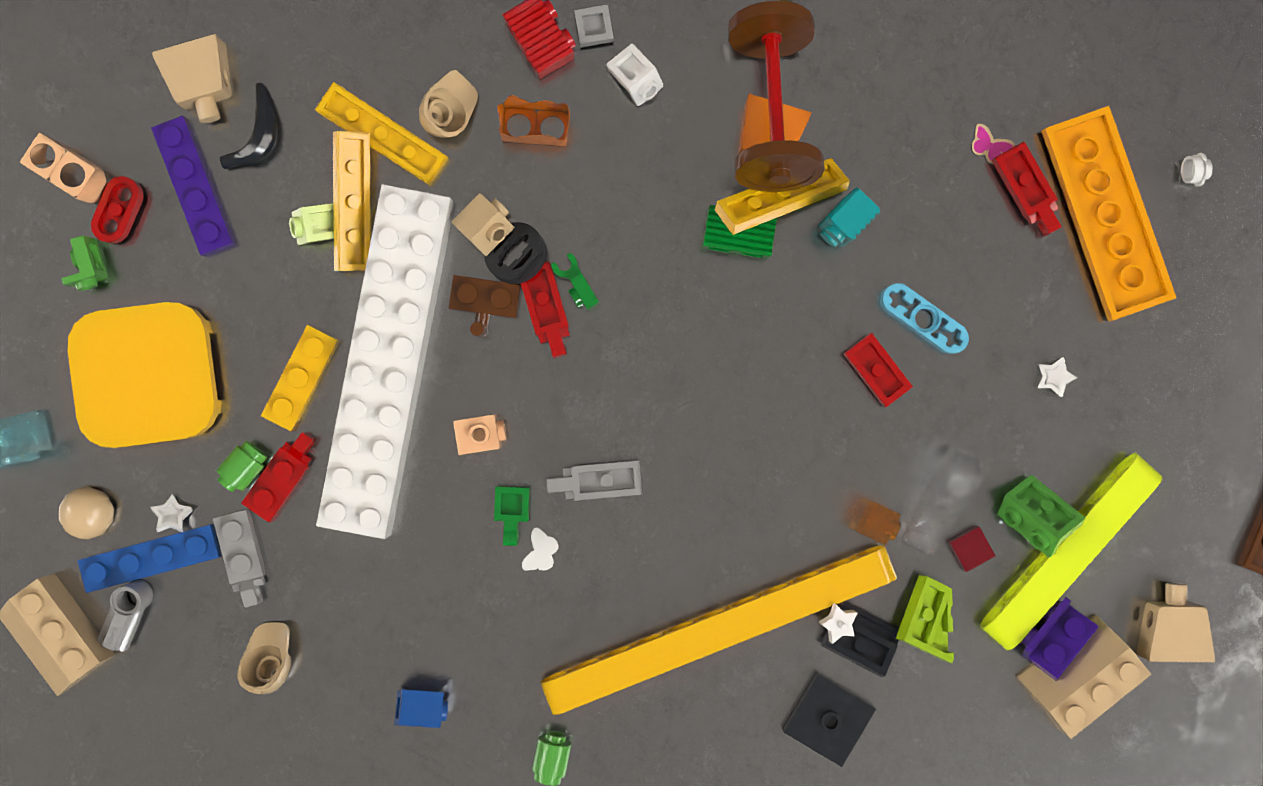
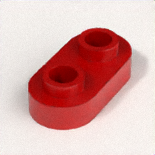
M119 176L107 183L91 220V230L97 239L116 244L122 242L128 236L144 197L142 187L138 182L128 177ZM126 190H130V199L127 201H123V192ZM116 221L117 229L111 233L109 225L111 222Z

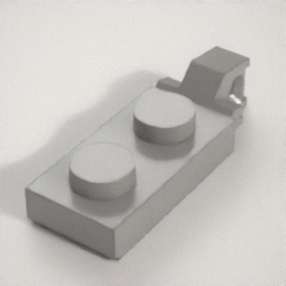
M639 460L571 466V468H563V477L546 478L547 493L565 491L566 499H574V501L642 494Z
M246 509L213 518L229 583L232 584L233 591H240L245 608L263 602L259 585L265 584L264 575H266V570L250 510Z

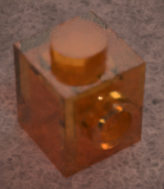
M862 497L848 527L887 546L889 540L893 541L900 531L901 522L898 520L901 514Z

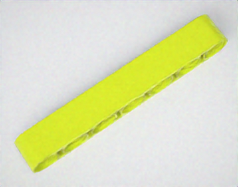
M1137 453L1127 456L1078 510L1085 517L1082 526L1060 543L1052 557H1047L1043 552L1039 554L983 618L980 625L981 628L1005 650H1011L1016 647L1161 483L1163 476Z

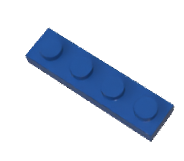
M210 524L77 560L85 592L89 593L222 557V552L215 526Z

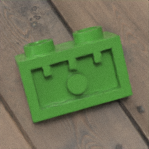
M1032 474L1005 495L998 511V515L1008 526L1018 531L1034 548L1043 552L1047 557H1052L1060 543L1081 527L1085 520L1082 514Z

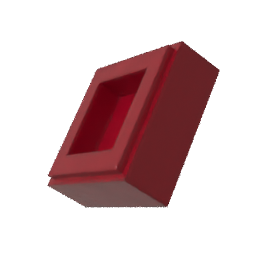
M977 525L947 541L964 572H968L996 556L980 526Z

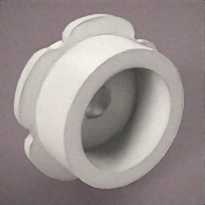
M1204 153L1185 157L1181 165L1183 181L1185 183H1194L1195 186H1202L1205 180L1209 179L1212 175V163Z

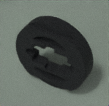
M513 222L511 224L515 228L487 256L484 255L487 268L497 279L508 284H519L530 280L540 271L546 259V245L535 228L526 223ZM521 238L524 241L526 240L529 245L522 251L523 254L518 260L515 259L509 266L501 261L506 255L505 252L513 244H516Z

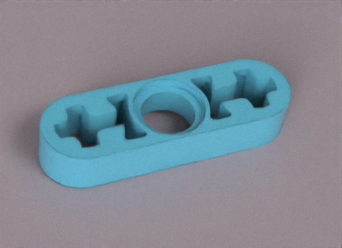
M897 283L886 287L880 295L882 309L938 350L946 354H954L966 348L969 342V335L965 327L908 286ZM900 291L903 294L901 300L908 306L912 305L913 301L917 302V305L909 311L907 318L903 314L908 309L902 305H897L894 308L890 305L892 303V298L889 297L890 293L895 294ZM921 309L928 310L933 316V322L927 329L920 328L915 321V316ZM941 320L945 322L940 327L943 331L947 333L957 332L955 338L959 341L958 345L952 344L947 346L946 342L948 339L941 333H936L935 337L931 336V333L940 326Z

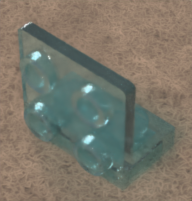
M35 410L0 419V469L8 467V464L25 463L41 459L40 452L52 450L43 410Z

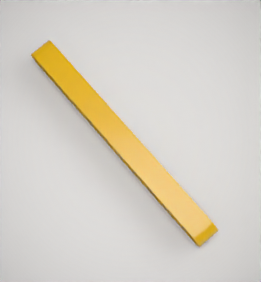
M885 545L875 546L552 674L541 680L540 684L552 714H561L831 607L833 603L838 604L896 580L897 576Z

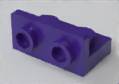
M1067 597L1060 604L1056 602L1043 616L1047 621L1040 630L1033 627L1022 641L1026 646L1022 656L1055 681L1060 678L1099 627L1070 605L1072 601Z

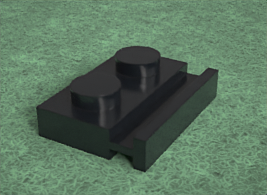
M846 601L839 603L838 607L842 611L855 610L858 612L852 623L855 636H842L832 644L829 641L827 631L821 646L880 677L886 676L898 647L899 640L896 639L899 629Z

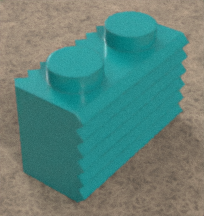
M856 187L818 224L822 230L820 235L832 247L836 245L844 247L855 240L856 236L861 234V231L866 229L865 227L875 219V216L880 214V208L864 192Z

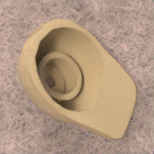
M457 70L448 72L427 91L421 101L419 121L423 129L429 134L441 138L454 137L461 133L467 126L478 100L476 89Z
M280 622L261 624L254 630L238 666L237 679L240 686L245 690L255 694H270L278 690L285 682L291 667V657L288 654L290 635L288 625Z

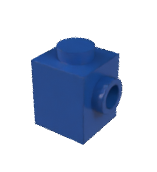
M398 690L394 726L441 728V721H446L448 713V701L443 700L444 692Z

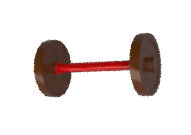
M765 1L752 4L737 11L728 24V42L733 50L744 56L759 59L766 58L770 142L757 144L743 150L735 158L734 164L735 179L740 185L751 190L784 192L800 189L816 182L822 177L825 169L824 156L819 148L805 142L785 140L780 57L792 55L804 49L813 41L815 34L814 18L810 10L797 3Z

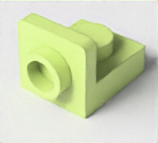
M333 203L301 207L292 212L289 227L293 238H297L298 245L334 239Z

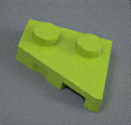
M919 575L896 639L942 661L953 663L954 652L948 651V632H953V618L951 616V607L953 605L952 588L928 576Z

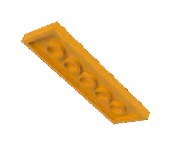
M1107 106L1041 130L1107 320L1113 321L1176 299V294L1110 107Z

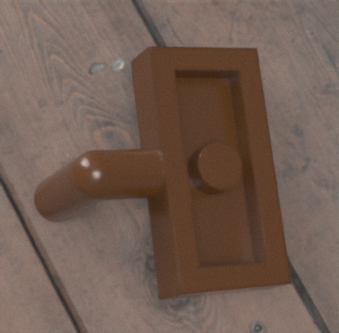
M453 275L448 309L476 313L475 322L470 326V332L477 337H484L487 333L489 315L517 319L521 285Z

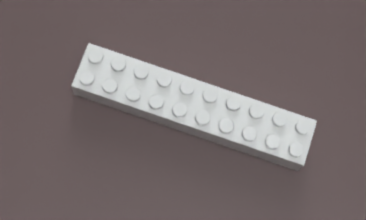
M381 185L316 524L318 527L386 539L392 535L455 206L450 197Z

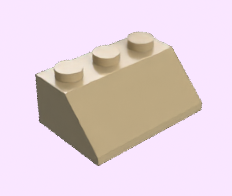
M55 573L37 578L10 598L0 610V620L57 697L115 655L112 650L102 647V644L97 641L100 635Z
M1093 614L1088 619L1099 626L1057 681L1033 663L1016 676L1055 727L1070 739L1152 675L1133 650L1096 614Z

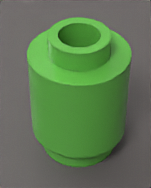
M246 440L241 446L237 445L216 469L220 475L217 481L231 492H234L236 489L244 491L265 467L263 462L268 457L258 447Z
M547 731L546 735L538 737L532 766L536 782L556 786L561 783V778L565 777L572 743L566 739L564 733Z

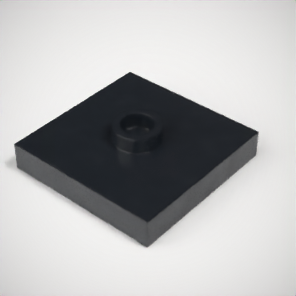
M816 672L782 730L785 734L842 767L875 713L876 708Z

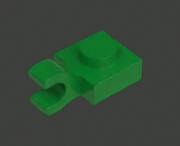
M568 253L567 257L571 262V267L566 271H562L553 262L551 264L552 270L558 277L570 280L573 288L569 289L568 292L577 307L579 308L584 305L587 311H590L600 305L599 301L579 270L575 256L572 253Z
M495 486L494 521H504L503 545L517 546L519 537L518 523L529 522L530 488Z

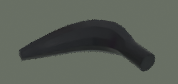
M256 83L255 124L252 135L242 149L220 156V163L224 169L240 164L258 163L266 159L276 145L278 135L277 119L269 94L263 83Z

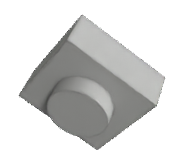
M608 5L574 10L580 47L614 42Z

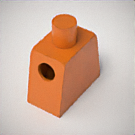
M749 93L744 105L739 154L754 145L770 142L768 99ZM783 104L785 140L799 141L812 112Z

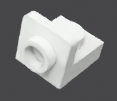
M633 43L606 64L609 72L629 92L637 106L653 98L663 87V82L656 67Z

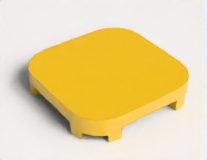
M173 302L100 310L86 314L79 319L68 336L67 351L76 419L80 431L86 438L101 447L118 448L188 439L205 434L204 432L213 425L218 413H221L222 400H218L209 336L210 333H213L210 322L198 310L187 304Z

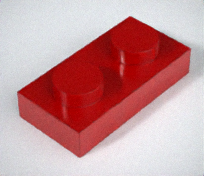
M869 333L843 353L883 407H888L913 387L873 333Z

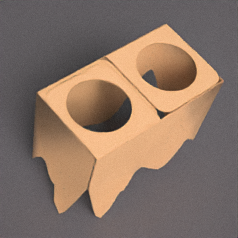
M40 132L20 161L21 164L74 198L87 203L95 204L99 202L108 183L104 170L69 149L65 144ZM48 145H50L55 152L53 164L47 168L36 167L35 165L46 163L45 154ZM68 163H77L85 171V179L77 187H68L61 181V169Z

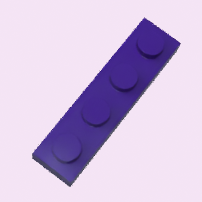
M182 115L151 127L200 255L207 256L236 245L188 119Z

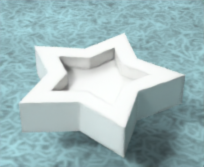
M1064 357L1060 358L1053 365L1038 364L1043 376L1038 388H1051L1060 397H1063L1066 384L1078 378L1067 371Z
M173 494L165 504L150 507L158 518L157 532L168 528L183 532V520L193 511L192 507L179 505Z
M833 603L830 614L819 621L822 626L828 629L829 641L832 644L842 636H855L852 623L858 612L855 610L842 611Z

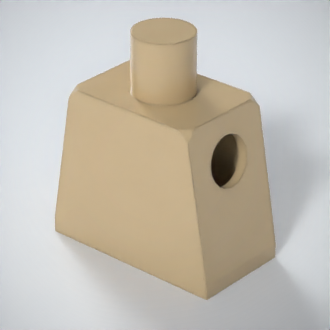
M216 34L152 52L153 58L175 102L185 110L196 108L200 123H211L221 118L216 102L232 96L227 48L224 41Z
M1166 583L1165 602L1149 601L1145 604L1137 646L1138 656L1153 662H1215L1208 610L1205 606L1187 602V584Z

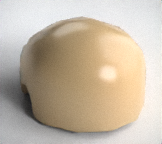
M82 486L70 491L59 505L58 519L68 534L79 539L88 540L103 535L113 522L114 507L110 502V498L105 492L89 486Z

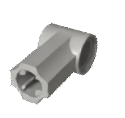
M143 580L130 581L112 593L110 597L111 607L97 639L102 644V647L122 652L129 649L143 612L153 599L152 588L147 582ZM127 591L135 595L136 605L129 602Z

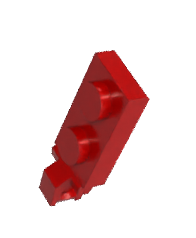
M1024 141L991 160L1023 217L1026 218L1030 225L1036 223L1043 236H1047L1062 227L1054 214V211L1058 210L1055 202L1058 199Z
M547 261L544 262L540 271L533 278L521 283L533 328L540 344L549 342L553 358L567 355L562 338L570 336L569 324L551 263Z
M302 432L293 445L286 441L276 452L241 504L268 523L272 522L311 467L309 464L313 458L307 454L317 439L307 432Z

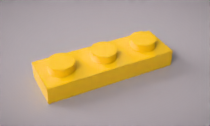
M307 325L261 416L289 431H294L340 340Z

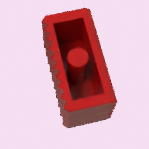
M525 0L502 14L506 26L539 79H543L551 72L574 59L572 48L576 44L566 28L563 30L559 29L554 20L558 17L557 12L549 0Z

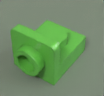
M84 235L70 239L72 250L70 251L71 260L80 273L61 278L63 285L76 287L77 291H85L97 287V281L109 278L97 239Z

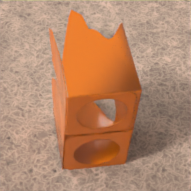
M511 95L503 104L498 105L499 133L502 142L567 146L570 119L568 104H557L549 100L530 103ZM523 114L529 119L531 128L527 135L514 137L508 132L507 122L511 116ZM555 116L562 120L564 133L560 138L542 135L541 123L545 118Z

